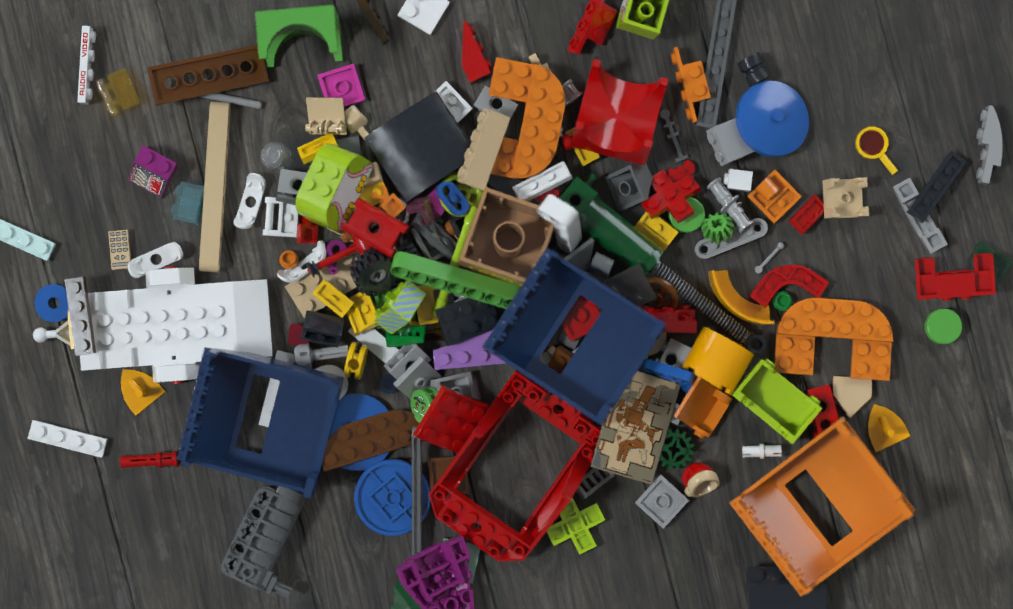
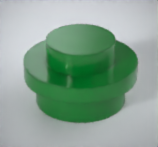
M781 291L774 295L772 302L776 309L783 311L791 306L792 298L787 292Z

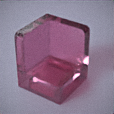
M430 196L416 198L406 206L408 214L421 212L426 225H430L438 217Z

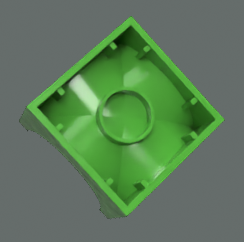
M334 5L255 12L259 59H266L267 68H275V58L280 47L287 40L298 35H313L322 39L328 44L330 54L333 53L335 62H343L340 19Z

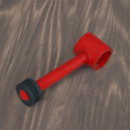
M354 237L352 238L353 245L316 264L314 261L310 265L307 263V270L314 278L315 274L316 276L317 273L320 275L319 270L357 251L362 255L364 254L362 251L365 249L370 251L371 246Z

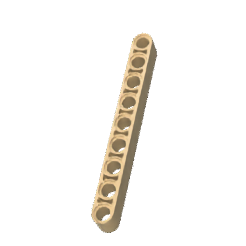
M211 101L209 108L199 271L220 272L231 104L228 102Z

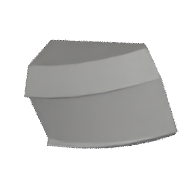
M472 371L430 380L429 387H433L437 391L443 385L481 400L477 379Z

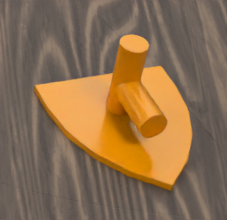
M122 370V394L135 416L166 392L158 382H153V377L136 370Z
M873 405L869 415L868 433L875 452L910 437L905 424L894 412L885 407Z

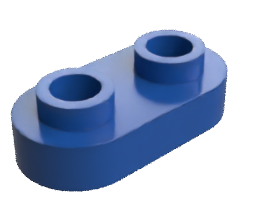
M445 181L437 186L436 193L438 198L453 215L460 216L467 213L469 202L454 183ZM444 188L448 190L447 195L443 193ZM456 203L460 204L459 210L455 208Z

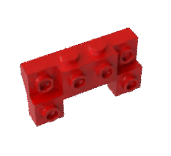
M993 253L973 254L974 269L935 272L934 257L915 258L917 300L941 298L942 301H949L953 297L971 299L972 296L996 295Z
M679 304V307L673 309V307H661V309H654V307L649 306L642 307L643 311L666 324L663 332L696 333L695 309L690 304Z

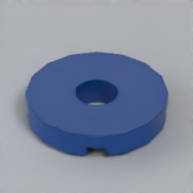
M57 284L46 285L41 288L36 294L34 301L35 310L38 315L49 322H60L66 319L69 311L66 288ZM52 298H57L59 301V306L55 309H52L49 305Z

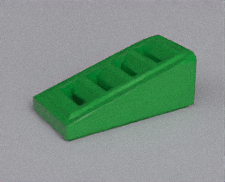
M405 325L393 334L387 331L385 337L386 346L391 348L424 343L426 326Z

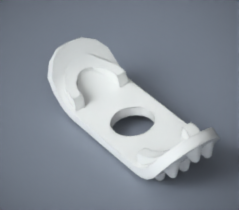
M250 173L247 176L243 197L233 222L238 228H251L256 220L265 190V179L259 174ZM248 197L256 199L254 207L249 208L246 205Z
M318 241L317 246L312 250L313 252L301 260L295 268L278 270L277 276L285 282L300 280L309 273L308 268L302 270V266L305 263L310 262L312 264V261H314L316 264L325 259L327 251L324 242Z
M176 242L168 243L129 261L128 271L133 278L142 277L145 275V271L157 270L182 259V249ZM153 254L161 256L162 261L160 264L154 265L151 262L150 258Z

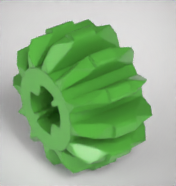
M718 212L714 216L709 214V219H704L701 227L704 238L706 240L709 239L711 244L717 241L718 245L720 241L727 243V238H732L735 229L732 218L727 217L725 212L722 215H719Z

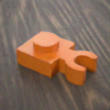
M381 185L378 188L382 194L378 195L374 191L371 195L375 200H380L381 204L378 206L380 210L395 218L406 206L394 193L388 195L387 188Z

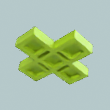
M572 497L560 513L562 520L551 525L547 533L553 546L571 538L580 555L596 547L589 528L605 521V518L597 503L579 511Z

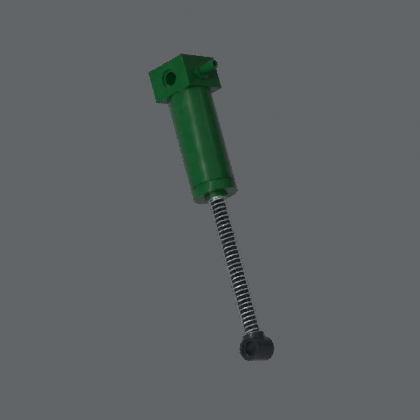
M591 173L585 182L578 177L574 179L559 199L578 212L581 231L592 238L598 245L640 278H643L647 273L654 272V274H657L656 276L670 282L677 292H680L683 297L685 296L686 299H689L688 301L694 303L697 308L699 307L703 313L708 314L709 317L718 322L717 324L727 329L735 338L737 337L738 340H741V345L754 355L765 350L766 341L762 336L745 330L743 326H740V323L734 321V318L731 319V316H728V314L722 312V309L720 310L719 307L717 308L716 305H713L714 303H711L710 300L708 301V298L702 296V293L699 294V291L693 289L687 282L685 283L682 278H679V275H676V273L670 271V268L668 269L667 266L661 264L660 256L663 254L664 249L657 246L655 242L596 197L598 193L591 188L597 179L594 173ZM570 198L576 199L578 206H573L570 203ZM753 339H756L760 344L757 350L751 347Z

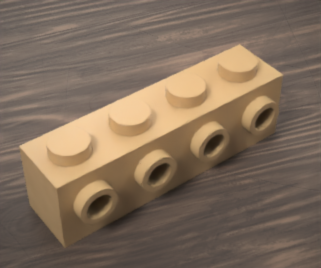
M483 109L477 119V128L471 135L472 142L470 148L466 150L464 155L465 162L458 171L459 178L457 182L484 191L511 117L490 109Z

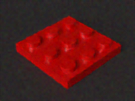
M442 385L413 435L418 439L458 453L487 411L489 405L486 402Z

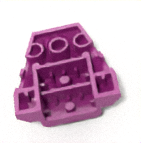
M463 536L454 537L445 542H438L408 557L403 561L404 563L396 568L403 588L422 609H474L473 590L470 589L472 574L468 567L470 553Z

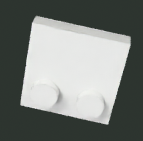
M406 0L398 13V17L431 36L450 2L448 0Z

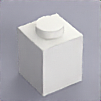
M729 169L728 173L724 174L723 184L726 185L727 190L750 192L753 172Z

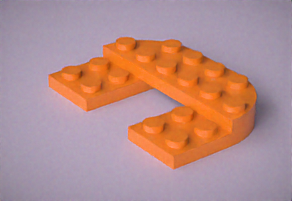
M496 57L489 96L524 102L526 107L519 140L503 137L490 174L512 179L530 178L542 172L551 163L556 153L565 109L564 90L557 77L543 66Z
M808 298L795 303L781 317L776 330L774 364L776 365L774 369L778 373L812 376L815 337L852 340L850 379L890 381L892 329L884 314L873 305L854 300Z

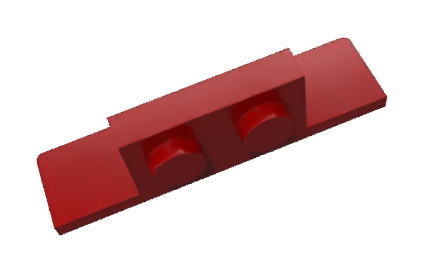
M590 0L585 8L582 20L577 25L575 35L569 42L567 51L579 55L586 39L602 46L618 11L604 4V0Z

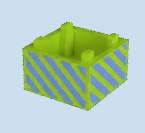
M409 280L404 283L401 282L398 288L392 292H387L385 296L387 300L382 308L377 309L374 313L376 315L374 321L390 334L395 333L410 322L426 293Z

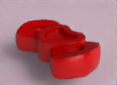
M685 160L683 166H678L677 169L669 168L668 176L672 182H676L688 174H694L695 164L690 160Z

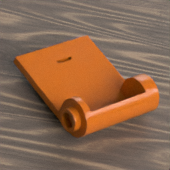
M698 376L674 414V417L695 430L694 434L704 439L706 436L709 438L733 399Z

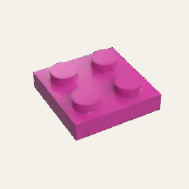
M354 63L317 75L324 98H343L344 107L366 101Z

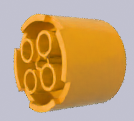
M703 327L681 368L686 371L688 368L692 369L691 373L696 377L699 376L717 389L722 390L724 387L726 389L725 393L732 395L754 354L719 333Z

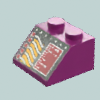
M143 145L133 162L128 181L162 199L180 165Z

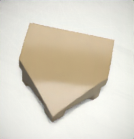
M833 376L832 395L834 403H837L846 412V415L852 418L871 399L872 380Z

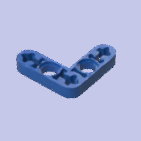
M645 359L641 366V370L648 374L678 382L686 394L697 379L689 371Z

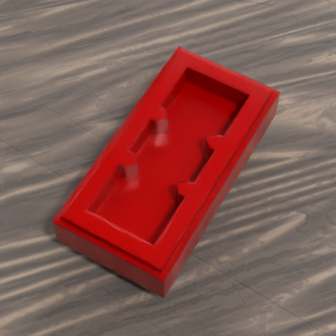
M816 194L812 195L788 222L800 235H803L824 213V203Z

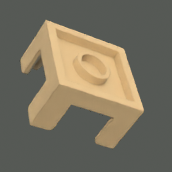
M867 177L823 180L824 219L869 216V207H863L862 188L868 186Z

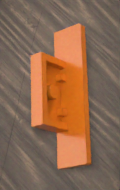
M675 47L670 55L673 65H677L678 72H675L677 82L681 83L683 90L680 91L682 100L687 102L686 116L693 124L697 122L693 103L710 99L711 96L702 62L697 61L682 65L678 47Z

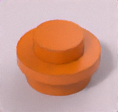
M288 250L281 254L279 261L283 268L293 269L298 265L299 258L294 251Z

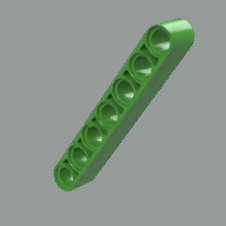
M406 252L395 253L391 266L392 275L398 278L505 309L508 308L521 288L509 282Z

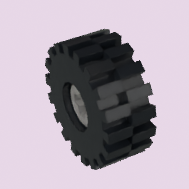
M370 247V251L363 250L364 254H358L356 256L357 260L352 261L353 266H350V276L358 290L367 296H370L371 293L373 296H378L379 292L381 295L385 294V290L388 289L390 291L392 285L396 286V279L400 280V278L391 273L394 256L390 258L373 247Z

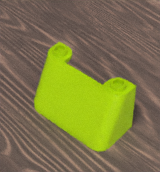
M767 358L765 361L761 359L737 385L732 395L793 444L821 411L822 408L819 406L821 402L812 395L809 398L773 369L776 365Z

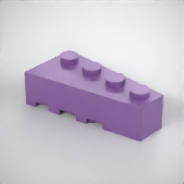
M493 330L433 351L435 370L505 364L506 362L482 347Z

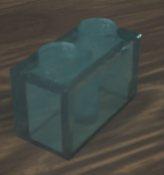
M181 181L175 190L177 200L176 204H172L170 215H173L172 219L197 225L204 198V187Z

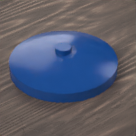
M764 81L750 87L741 96L736 108V125L741 138L753 151L766 157H782L795 151L804 142L809 129V115L803 99L793 88L778 81Z

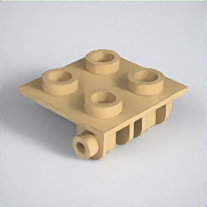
M306 97L309 124L305 126L306 132L310 134H329L331 132L333 135L347 134L343 98Z

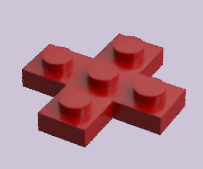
M664 170L652 176L650 186L656 194L641 202L642 207L651 220L667 210L678 224L694 215V210L686 199L701 190L691 174L674 183Z

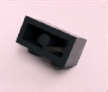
M307 310L303 320L300 340L338 348L342 337L344 318Z

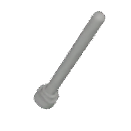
M173 80L171 88L176 85L175 80ZM221 93L201 96V98L257 109L262 107V102Z

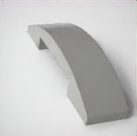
M911 178L893 186L907 218L929 253L931 254L948 245L930 215L923 223H920L907 213V210L919 195Z

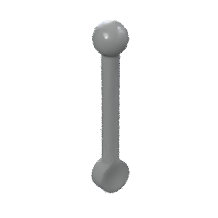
M779 242L777 248L760 266L755 267L756 273H761L762 268L772 257L785 247L783 242Z

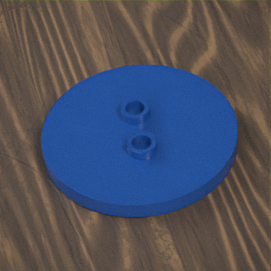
M345 395L338 402L330 436L335 430L345 424L386 412L388 409L380 401L368 395ZM390 451L340 467L354 471L366 470L374 463L382 461Z
M400 459L382 460L368 467L358 479L354 492L355 508L362 522L374 532L387 536H398L412 531L411 463ZM423 473L422 522L427 516L431 504L429 497L430 486Z

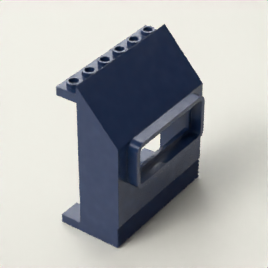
M546 248L482 347L600 425H603L663 333L666 324L567 262L554 251ZM579 296H583L600 307L602 312L563 372L559 374L540 362L539 358Z
M204 347L177 459L181 460V465L189 467L191 463L304 492L303 497L311 498L317 488L323 457L345 377L254 353ZM254 374L280 381L262 453L236 446Z

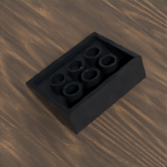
M778 566L747 567L748 609H827L826 579L816 585L808 594L800 596Z

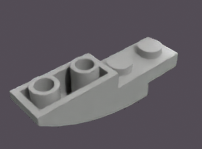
M990 105L981 112L980 121H983L982 127L978 129L976 139L979 140L978 145L985 146L980 155V160H983L982 166L978 168L976 178L979 179L978 184L983 185L990 183L992 168L1000 167L1002 160L1001 127L995 109Z

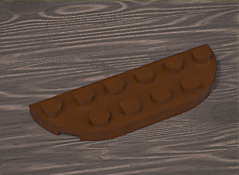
M390 410L341 426L328 439L322 461L323 471L325 472L412 444V427L419 425L414 413L404 410Z

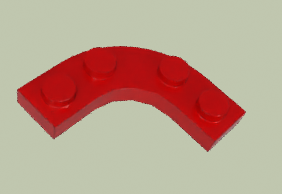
M784 265L771 270L762 277L749 297L765 308L776 291L782 286L796 285L815 298H819L829 282L804 266Z

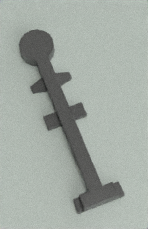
M663 109L660 112L661 118L666 121L663 127H668L670 134L667 137L668 139L672 138L679 156L675 161L685 160L689 157L688 155H682L676 139L679 133L678 131L674 133L672 128L675 122H670L669 110Z

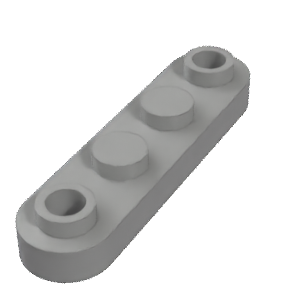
M760 218L753 219V226L743 233H740L738 231L739 227L736 226L734 227L732 238H727V243L720 241L718 245L717 241L711 244L709 239H703L695 245V254L701 259H707L760 238L767 233V223ZM755 225H759L761 227V230L759 232H756L754 230ZM702 246L707 247L708 251L706 253L701 252Z

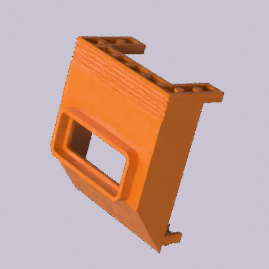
M841 417L730 502V505L800 596L808 594L816 585L902 521L913 516L915 508L844 417ZM804 470L808 471L852 529L851 533L833 546L830 545L785 486L786 483Z

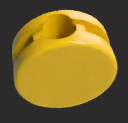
M352 342L346 359L344 376L350 378L351 373L355 372L354 378L360 380L366 364L368 346L363 344L360 353H357L358 343Z

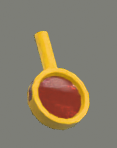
M867 127L861 130L855 140L858 153L867 159L879 158L892 175L898 171L885 154L889 145L886 133L877 127Z

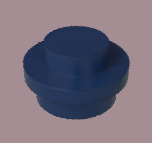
M392 375L383 376L379 383L380 389L386 394L394 393L398 389L393 384L397 379Z

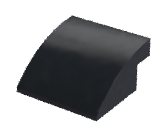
M437 91L407 108L365 137V140L405 202L436 186L445 177L459 170L465 162V152L471 145Z

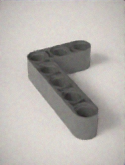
M596 252L588 275L605 285L613 268L614 260ZM563 328L557 342L575 350L580 338L570 342Z

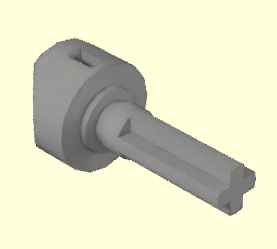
M309 343L299 344L294 348L295 362L297 365L312 369L313 360L347 357L348 345L338 346V348L330 347L312 350Z

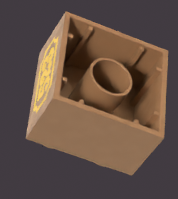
M485 187L459 258L460 268L521 287L545 249H548L554 233V224L539 215L537 212L539 205Z

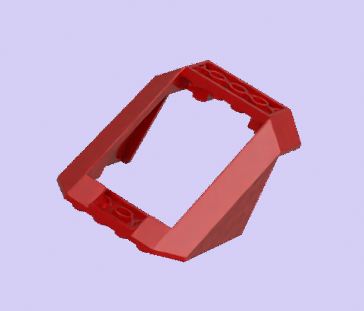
M516 370L430 491L429 497L435 517L497 561H524L575 494L592 463L603 425H600ZM517 401L580 443L519 532L456 489ZM555 405H561L564 410H558ZM473 523L480 524L481 528L475 527Z

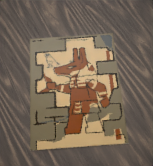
M637 371L603 423L591 467L652 485L680 385Z

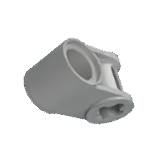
M571 79L562 85L565 94V107L583 94L576 89Z

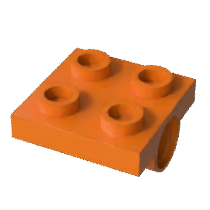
M773 170L747 197L774 224L802 196L776 170Z

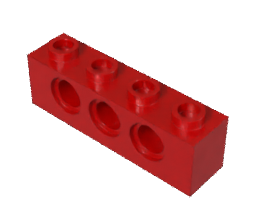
M830 384L805 390L806 396L810 398L812 395L825 404L824 410L819 412L810 423L814 424L815 432H813L814 438L824 431L820 427L823 420L827 419L830 426L839 420Z

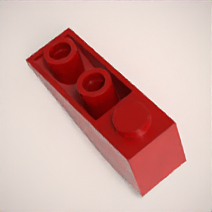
M464 21L462 68L471 85L490 76V70L493 68L489 59H484L482 55L484 49L480 41H475L474 35H476L472 24L468 25Z

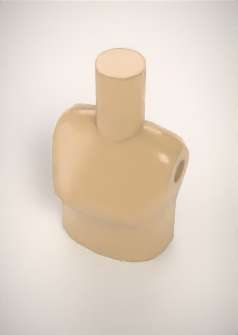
M354 104L344 111L346 128L352 134L359 132L365 140V137L369 135L364 128L368 120Z

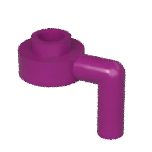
M332 240L327 245V253L329 256L338 253L333 252L334 246H339L338 252L345 249L346 246L341 240ZM337 262L327 267L332 275L338 272L336 268Z

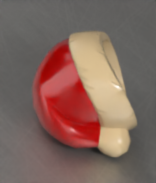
M701 462L689 465L682 474V483L685 486L684 493L688 497L706 495L717 489L720 485L719 478L713 469Z

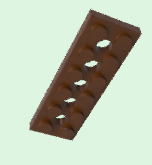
M258 45L147 67L156 106L269 82L264 59H259ZM243 62H248L251 65L249 72L241 70L240 65ZM224 66L232 68L233 73L230 76L222 74L221 69ZM205 70L213 72L214 77L211 80L203 78L202 74ZM186 74H192L195 77V81L192 84H187L184 81ZM167 78L175 79L176 85L173 88H168L165 85Z

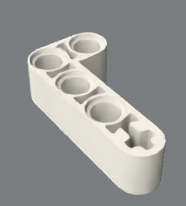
M549 194L539 206L537 212L544 219L554 224L558 247L564 252L571 254L582 239L579 214L573 207Z

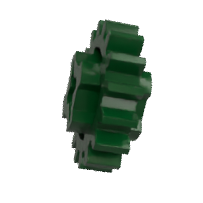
M677 428L675 433L668 429L665 439L671 436L672 439L667 444H663L662 450L668 454V461L661 453L659 461H663L662 467L668 464L669 470L673 466L679 470L680 464L686 467L685 461H692L689 455L695 453L690 450V448L694 447V444H689L692 438H685V431L679 434V429ZM680 438L685 442L686 448L680 445ZM673 444H676L679 450L678 452L675 451L672 456V451L669 450V447H673ZM681 454L685 455L681 460L675 462L676 457Z

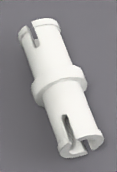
M760 444V446H742L743 458L760 457V459H764V457H781V445L764 446V444Z

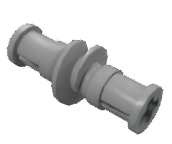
M720 177L713 180L707 186V189L713 192L717 201L723 206L720 213L723 214L725 212V214H729L732 221L739 227L738 231L740 233L752 227L754 222L749 220L744 210L740 207L742 202H736L739 195L732 197L730 191L722 184Z

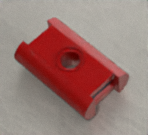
M358 198L353 204L356 206L349 222H343L341 230L392 258L397 251L393 248L401 234L407 233L409 226L363 199ZM374 222L378 223L380 227L377 233L371 231V225Z

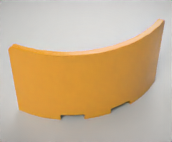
M711 270L708 272L712 290L727 311L750 323L762 325L775 324L774 321H770L769 305L764 308L761 305L747 301L736 292L730 282L728 270Z

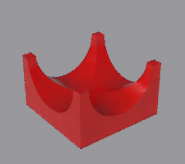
M593 59L570 146L645 166L651 150L652 138L668 79L661 77L658 81L650 84L626 82L607 73L602 68L601 61Z

